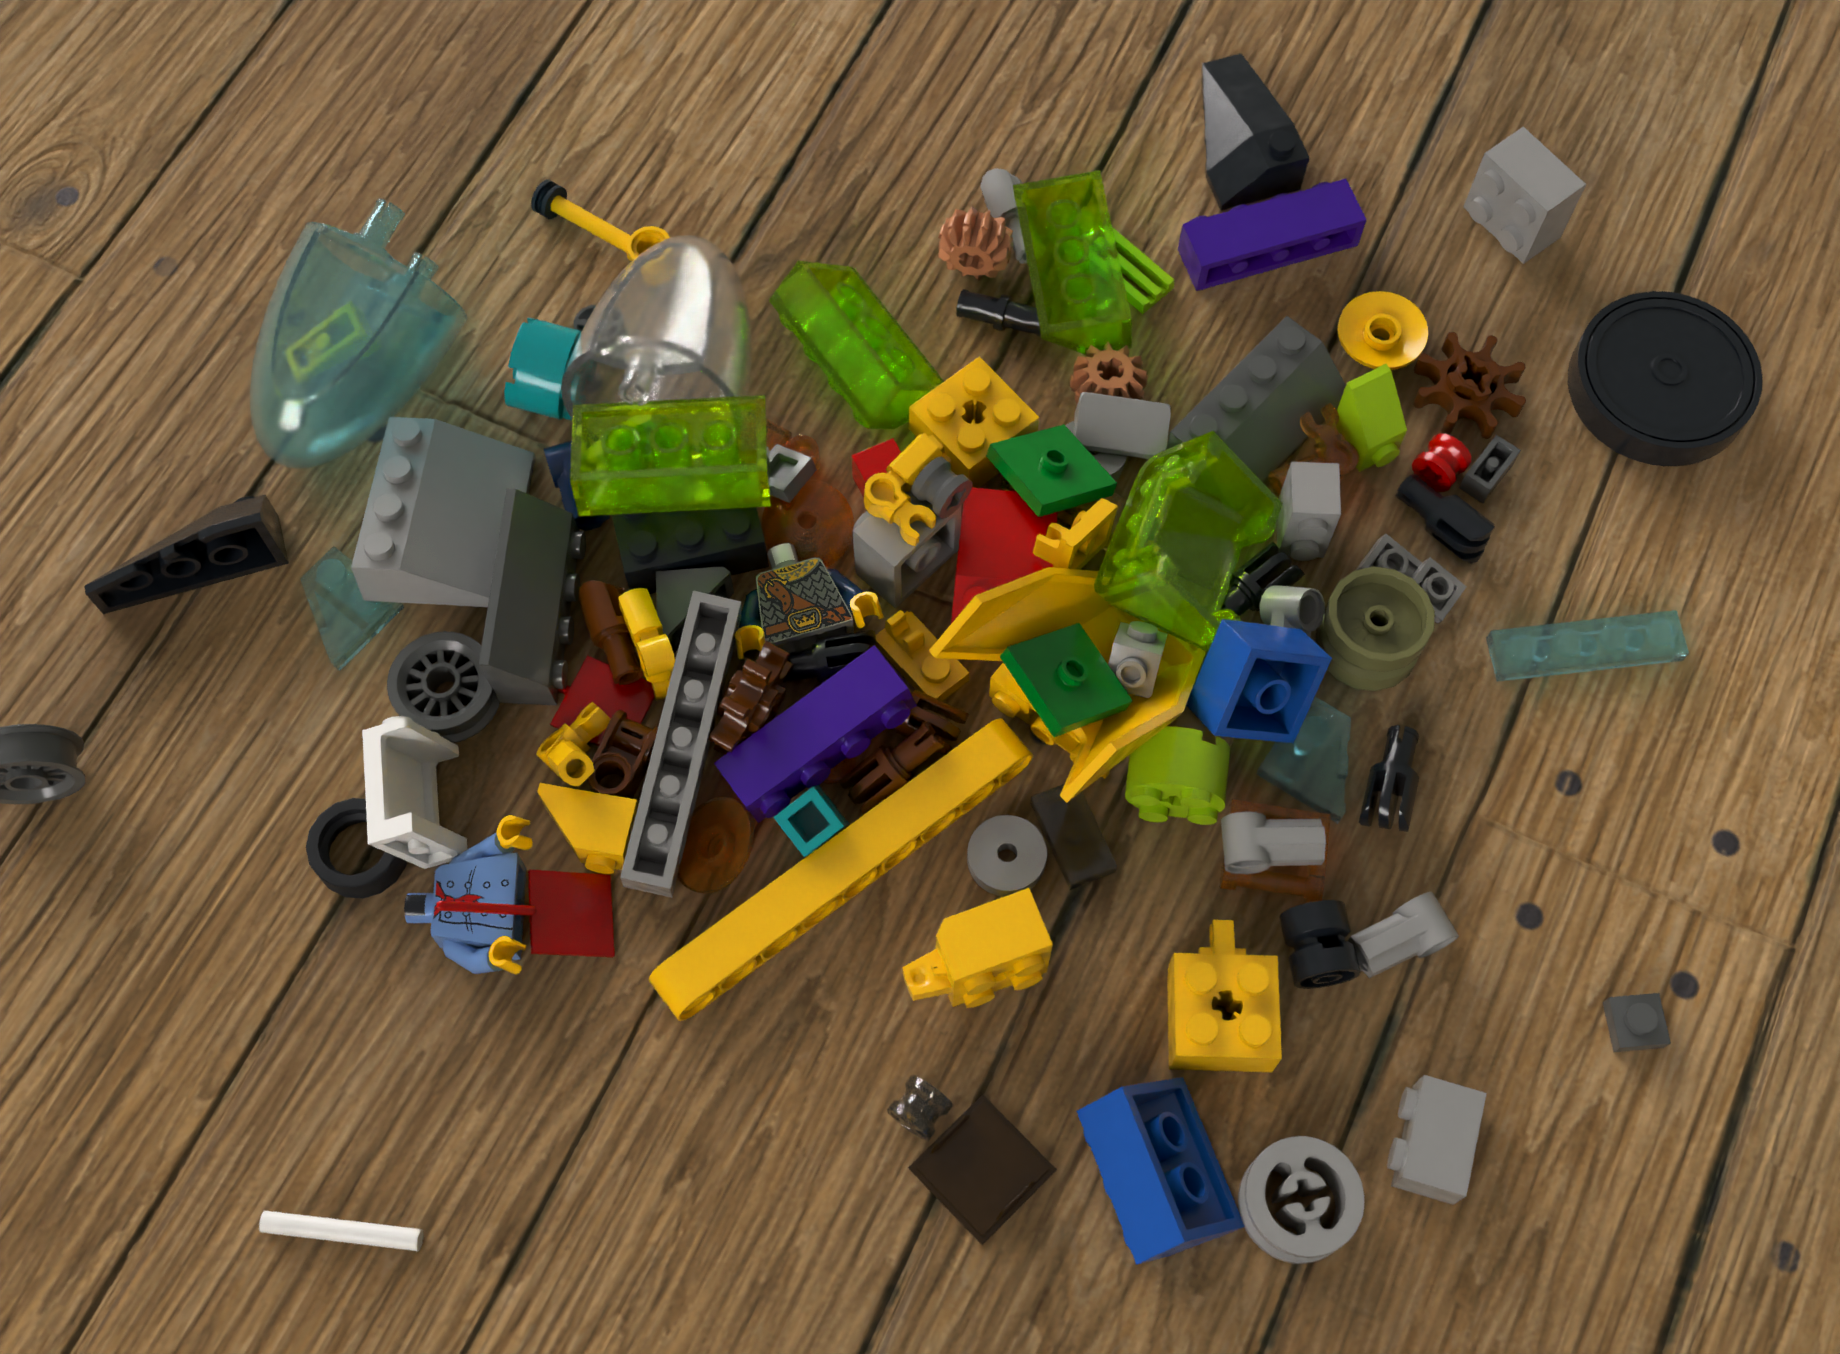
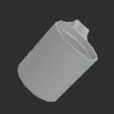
M1273 585L1265 590L1260 601V615L1264 624L1301 629L1309 637H1311V631H1315L1320 626L1325 614L1324 598L1320 591L1314 588Z
M1237 812L1226 815L1221 819L1225 870L1229 873L1253 874L1265 871L1270 866L1322 865L1325 860L1326 837L1321 819L1266 820L1265 815L1257 812Z
M1427 892L1401 905L1393 912L1392 916L1350 936L1348 942L1355 946L1360 971H1363L1370 979L1416 955L1418 958L1427 957L1451 944L1459 935L1433 892Z

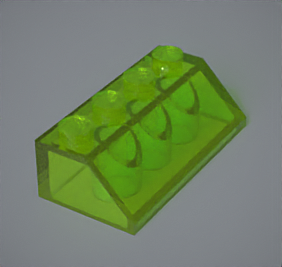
M1100 170L1013 185L1041 338L1085 355L1090 345L1103 351L1104 345L1108 340L1113 350H1120L1125 345L1128 348H1132V318Z
M798 260L769 299V302L779 313L780 322L796 335L804 346L803 351L806 356L820 366L828 377L827 381L830 387L843 396L853 409L852 414L854 418L867 429H896L909 421V406L944 382L854 267Z
M765 395L573 405L570 483L578 515L596 516L770 507V458Z

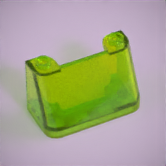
M1214 431L1161 451L1152 456L1141 467L1135 478L1094 584L1095 592L1108 604L1208 652L1222 619L1241 621L1240 617L1233 610H1221L1242 548L1254 543H1263L1272 536L1276 529L1275 523L1283 503Z

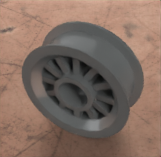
M443 631L419 637L404 647L393 661L387 679L389 700L398 715L411 718L417 724L432 732L439 733L441 737L452 743L464 741L482 731L495 716L500 702L479 666L481 645L464 634ZM455 682L449 691L435 693L441 684Z
M19 724L0 727V803L35 804L62 799L79 791L86 781L85 774L77 768V757L84 750L83 739L70 730L50 725Z

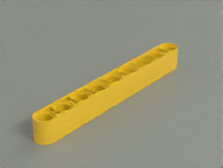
M1002 718L993 720L662 962L651 973L648 981L679 1021L691 1018L1016 777L1032 761L1033 754Z

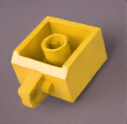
M980 356L909 406V430L916 437L919 434H924L939 446L943 458L951 464V471L956 475L964 474L972 481L973 488L981 487L1000 473L986 457L990 444L1037 432L1039 427V416Z
M1030 888L944 918L936 934V949L902 967V973L913 1001L948 994L952 1007L965 1003L967 1008H973L992 1000L995 997V991L1013 985L1014 990H1022L1040 982L1043 979L1041 974L1046 973L1048 970L1053 944Z
M1212 920V924L1209 927V947H1199L1198 953H1174L1168 966L1169 1069L1272 1073L1282 1059L1278 956L1246 955V948H1235L1234 920ZM1217 1005L1224 1006L1226 1012L1232 1013L1229 1021L1223 1020L1221 1011L1215 1010Z

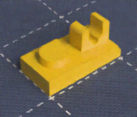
M1101 498L1088 511L1082 510L1078 513L1070 530L1057 523H1051L1048 526L1046 537L1041 534L1037 535L1033 554L1053 564L1054 568L1080 570L1108 544L1118 506Z
M899 610L885 621V628L875 635V646L915 690L943 701L969 681L970 673L957 659L935 658L929 652L938 639L912 611L904 613L902 610Z

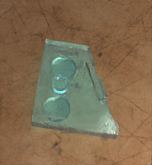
M333 546L300 580L329 660L340 671L404 606L402 603L364 601L351 569L352 560Z
M1315 696L1294 743L1276 742L1259 767L1257 775L1339 824L1346 812L1344 795L1345 779L1348 776L1349 757L1347 755V744L1350 740L1351 717Z

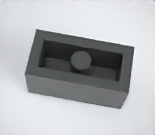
M1496 435L1466 473L1459 489L1479 502L1484 503L1513 466L1521 450Z

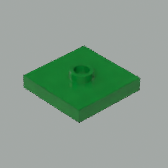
M1065 424L992 443L986 455L1038 517L1113 496L1117 486V482Z
M1080 623L1008 646L1000 656L1053 737L1125 711L1133 702Z

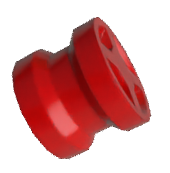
M1439 433L1430 440L1427 446L1428 451L1418 454L1413 460L1412 470L1414 474H1417L1435 491L1446 492L1454 485L1456 474L1465 472L1470 466L1472 458L1468 448L1461 441L1451 435Z

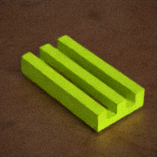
M1113 227L1106 232V238L1097 239L1091 250L1086 248L1081 253V261L1142 314L1174 289L1175 280ZM1102 254L1106 259H1108L1112 264H1114L1128 279L1135 282L1140 288H1142L1147 294H1149V296L1146 298L1128 281H1126L1121 275H1119L1101 258H1099V256Z

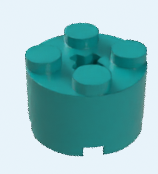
M528 317L527 323L523 322L521 324L511 351L508 367L513 368L515 383L505 382V404L509 407L559 420H573L579 398L578 394L574 393L577 380L585 381L590 368L591 355L586 354L589 345V334L577 329Z

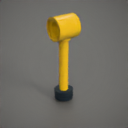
M551 180L543 181L534 191L531 200L533 211L547 219H554L560 215L627 253V258L631 261L635 278L642 286L651 289L662 288L675 279L677 263L670 236L665 230L655 226H647L629 235L567 200L566 189Z

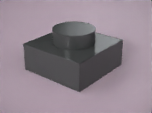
M776 444L751 473L749 478L755 489L790 503L817 468L811 457Z
M1659 993L1608 997L1602 1002L1613 1052L1660 1049L1671 1044Z

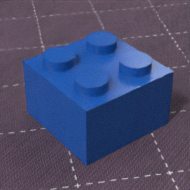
M1222 619L1186 706L1214 736L1294 743L1332 658L1301 629Z

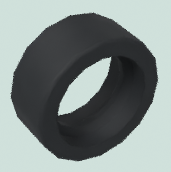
M351 798L333 804L318 816L309 830L306 852L309 865L330 890L344 897L363 899L380 894L397 882L407 865V861L385 852L380 861L366 872L356 875H345L335 869L331 863L329 852L337 835L351 825L367 822L366 799Z

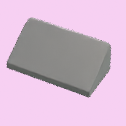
M1082 392L1075 411L1074 435L1090 451L1164 461L1171 406L1166 403Z

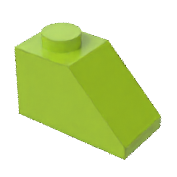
M1387 364L1346 383L1330 428L1331 433L1359 472L1373 465L1382 467L1393 461L1400 453L1399 448L1407 432L1392 371Z

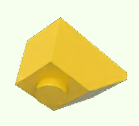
M539 783L537 793L580 862L584 863L587 869L602 874H613L615 869L622 870L639 805L637 799Z

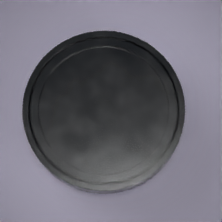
M1665 291L1641 292L1628 295L1603 308L1586 327L1573 351L1568 368V389L1571 401L1578 416L1588 430L1615 452L1638 462L1657 466L1691 465L1707 460L1726 449L1754 414L1761 397L1763 385L1762 369L1757 352L1744 331L1730 317L1700 299Z

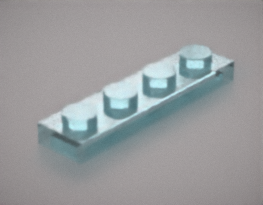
M1677 610L1492 630L1486 638L1497 682L1683 661L1689 654Z

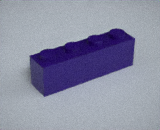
M1347 179L1332 183L1321 182L1303 191L1292 194H1278L1270 200L1252 205H1238L1230 211L1209 217H1196L1182 224L1177 250L1195 290L1200 291L1356 247L1359 245L1367 220Z
M874 645L736 746L732 753L728 752L714 764L744 806L759 823L766 817L772 818L790 804L791 798L806 787L811 788L821 784L829 776L831 769L845 758L850 759L860 755L868 748L871 739L886 728L892 729L902 724L909 717L911 709L917 705L909 688Z

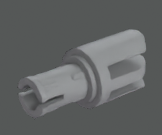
M995 168L987 171L982 177L981 191L987 209L990 210L993 218H1005V227L1013 230L1012 247L1016 260L1021 264L1037 260L1043 254V247L1040 245L1031 224L1035 218L1036 211L1023 182L1004 169Z

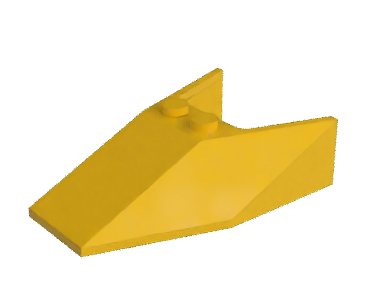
M1047 567L975 595L930 648L929 652L935 658L1002 661L1000 656L1008 646L1080 623L1108 664L1120 622L1128 624L1133 621L1147 622L1157 627L1158 631L1168 633L1152 696L1145 698L1129 694L1133 702L1125 711L1072 730L1078 737L1081 748L1060 793L1061 798L1067 803L1184 712L1209 642L1146 575Z

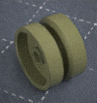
M1369 567L1356 570L1340 580L1331 594L1325 607L1323 621L1316 629L1315 643L1332 658L1327 670L1335 679L1354 689L1369 691L1395 687L1410 675L1432 635L1435 611L1428 594L1413 578L1389 568Z

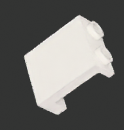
M405 716L390 717L385 719L382 725L362 730L368 844L424 869L451 862L452 858L466 851L467 838L440 826L436 765L439 762L458 757L459 746L441 737L439 733L432 732Z

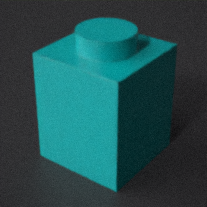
M820 785L811 787L773 817L803 857L814 852L849 824Z

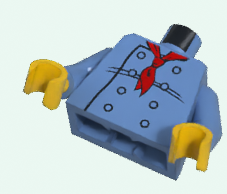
M513 815L504 817L500 821L496 833L455 856L449 864L440 865L436 868L433 893H408L406 895L404 905L406 922L408 924L431 923V937L440 948H443L445 956L473 974L505 970L515 975L520 973L521 965L512 962V960H521V951H525L527 947L522 944L524 915L439 911L436 908V903L442 900L524 905L526 867L519 854L511 852L515 848L529 850L532 847V838L519 835L523 827L530 825V820Z

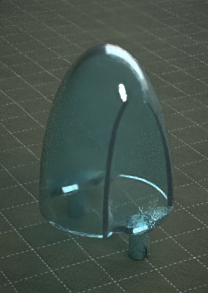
M377 199L375 207L359 233L351 234L318 222L306 223L288 256L266 308L257 338L251 369L250 411L252 426L261 448L276 463L285 467L302 469L324 465L347 454L377 433L388 423L389 417H395L433 373L468 319L463 308L448 293L431 281L434 274L439 270V266L426 256L422 260V255L414 252L409 264L405 266L387 253L385 247L400 221L404 219L405 213L390 202L386 206L387 202L384 199Z

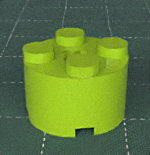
M1166 726L1129 755L1125 790L1126 800L1139 808L1138 817L1145 821L1165 822L1168 820V816L1187 818L1190 822L1200 825L1215 824L1218 813L1225 808L1230 760L1229 744L1217 736L1216 745L1203 741V731Z

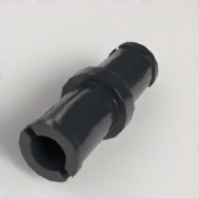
M962 289L957 302L956 316L993 324V328L999 331L1010 328L1043 337L1049 320V309H1041L1013 302L1012 297L1002 294L1000 298Z

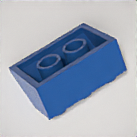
M1184 1077L1122 1086L1077 1111L1084 1129L1085 1140L1093 1152L1103 1178L1104 1189L1111 1198L1123 1229L1124 1240L1132 1252L1136 1265L1171 1256L1245 1227Z

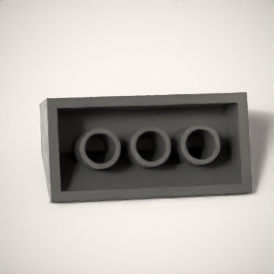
M1286 316L1170 431L1164 460L1200 488L1220 496L1226 508L1237 512L1338 408L1346 384L1323 342Z
M506 488L479 666L500 703L557 705L558 689H565L568 681V663L563 659L565 645H571L574 638V619L570 616L571 602H577L579 598L580 577L576 573L577 559H584L586 536L584 531H579L573 513L518 489Z

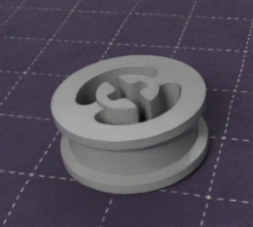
M1288 1137L1268 1146L1249 1165L1242 1177L1238 1191L1239 1213L1250 1238L1270 1256L1288 1263H1313L1334 1253L1353 1237L1361 1223L1364 1212L1363 1185L1351 1161L1335 1146L1313 1137ZM1307 1167L1319 1173L1330 1186L1335 1200V1215L1329 1229H1324L1320 1225L1319 1218L1327 1210L1330 1196L1314 1200L1305 1209L1301 1203L1283 1206L1275 1216L1283 1225L1294 1228L1297 1233L1296 1235L1283 1229L1273 1219L1266 1204L1265 1186L1270 1172L1275 1171L1282 1176V1183L1274 1191L1272 1203L1285 1201L1296 1191L1300 1197L1316 1195L1327 1185L1319 1175L1305 1169Z

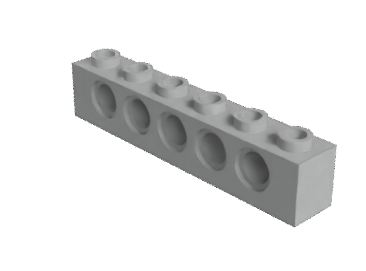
M693 591L620 876L623 887L673 897L711 743L708 738L714 730L717 707L721 702L736 641L735 633L739 629L741 621V601Z

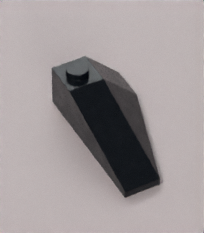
M1242 53L1202 63V99L1205 116L1204 144H1206L1205 173L1220 210L1264 200L1282 193L1301 190L1310 157L1294 123Z
M266 495L242 497L232 504L214 509L84 586L85 593L102 614L289 564L279 516Z

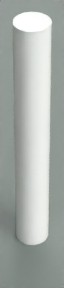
M264 1211L259 1223L261 1233L419 1251L423 1241V1229Z

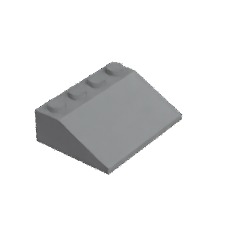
M389 417L351 565L363 600L488 607L506 488L518 489L529 494L536 459L535 454L437 419Z

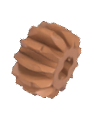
M971 207L968 212L956 209L953 216L946 218L945 224L941 227L938 257L943 261H947V269L959 270L962 277L967 274L973 275L979 281L983 275L996 278L998 272L1005 270L1006 265L1010 262L1013 251L1011 249L1013 230L1005 227V218H993L990 210L981 213L974 207Z
M1109 340L1104 345L1103 351L1090 345L1086 351V357L1078 356L1074 362V373L1070 378V388H1072L1071 391L1075 392L1076 404H1078L1082 392L1143 400L1145 393L1143 389L1147 386L1148 375L1146 374L1147 371L1142 370L1143 362L1141 361V356L1129 357L1130 351L1127 345L1119 351L1113 350Z

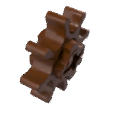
M1450 332L1447 334L1441 348L1447 356V360H1435L1426 353L1419 355L1414 367V373L1428 377L1433 381L1434 386L1419 388L1413 405L1417 409H1421L1428 404L1442 406L1448 413L1441 428L1443 434L1450 435L1457 420L1466 418L1472 419L1479 425L1482 438L1489 439L1498 424L1497 419L1491 413L1492 410H1502L1512 417H1518L1526 403L1524 396L1512 394L1504 385L1518 383L1526 366L1521 361L1511 366H1501L1493 361L1491 354L1497 343L1495 336H1488L1482 349L1478 352L1463 349L1458 342L1457 334Z
M766 641L756 662L747 659L743 665V672L738 670L734 674L724 693L723 699L717 707V714L722 719L708 738L709 741L715 743L714 750L723 755L728 752L732 753L736 746L774 719L786 695V689L781 687V684L794 666V664L787 661L790 656L789 652Z

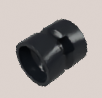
M1321 900L1289 908L1280 914L1279 918L1285 944L1295 950L1288 958L1294 986L1302 989L1329 987L1350 981L1360 975L1361 971L1355 946L1345 941V937L1349 935L1351 929L1346 907L1342 901Z

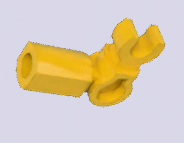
M919 434L887 466V473H878L871 476L865 483L864 505L868 513L874 517L883 518L889 524L896 523L899 526L902 539L913 546L919 543L920 535L911 528L910 524L915 521H921L927 527L933 529L936 526L937 519L934 512L928 507L913 505L911 497L905 493L910 492L914 481L923 468L935 458L942 456L939 446L924 434Z
M631 589L618 597L620 610L633 643L636 646L645 678L648 682L652 683L656 701L666 698L675 656L667 635L663 634L662 624L648 589Z
M591 702L581 711L570 726L565 723L559 730L546 738L536 754L564 782L571 786L579 787L594 772L593 762L586 754L590 749L587 743L603 732L611 719Z

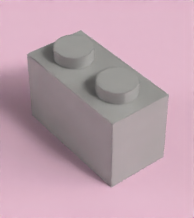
M1291 462L1276 505L1278 553L1283 552L1298 561H1309L1317 557L1324 558L1341 516L1339 464Z
M1423 1075L1412 1088L1406 1087L1398 1109V1118L1405 1119L1402 1138H1394L1387 1161V1168L1394 1170L1391 1186L1452 1205L1467 1196L1487 1093L1427 1075Z

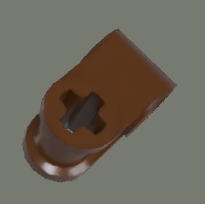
M622 710L616 711L592 759L594 772L588 777L591 792L633 799L648 769L658 726H655L653 729L628 719L626 712ZM610 774H617L624 778L622 783L615 788L608 789L599 785L600 781Z

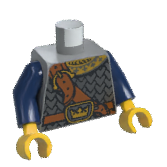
M784 543L774 546L767 553L772 570L761 572L756 576L757 589L752 590L746 595L743 604L739 629L735 633L738 658L744 659V653L751 649H757L761 652L766 641L791 653L812 649V645L816 644L817 638L854 633L852 615L859 629L865 627L863 618L866 616L876 615L879 619L884 618L878 597L873 592H863L838 570L826 569L820 558L814 557L799 562L793 544Z

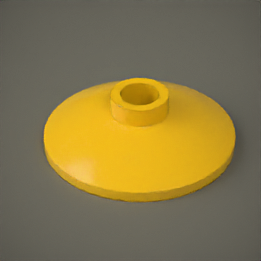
M1374 291L1355 297L1344 307L1338 321V337L1344 350L1355 361L1372 369H1376L1384 364H1387L1391 370L1408 366L1422 354L1428 340V325L1420 309L1407 298L1391 292ZM1374 336L1383 337L1385 340H1379Z

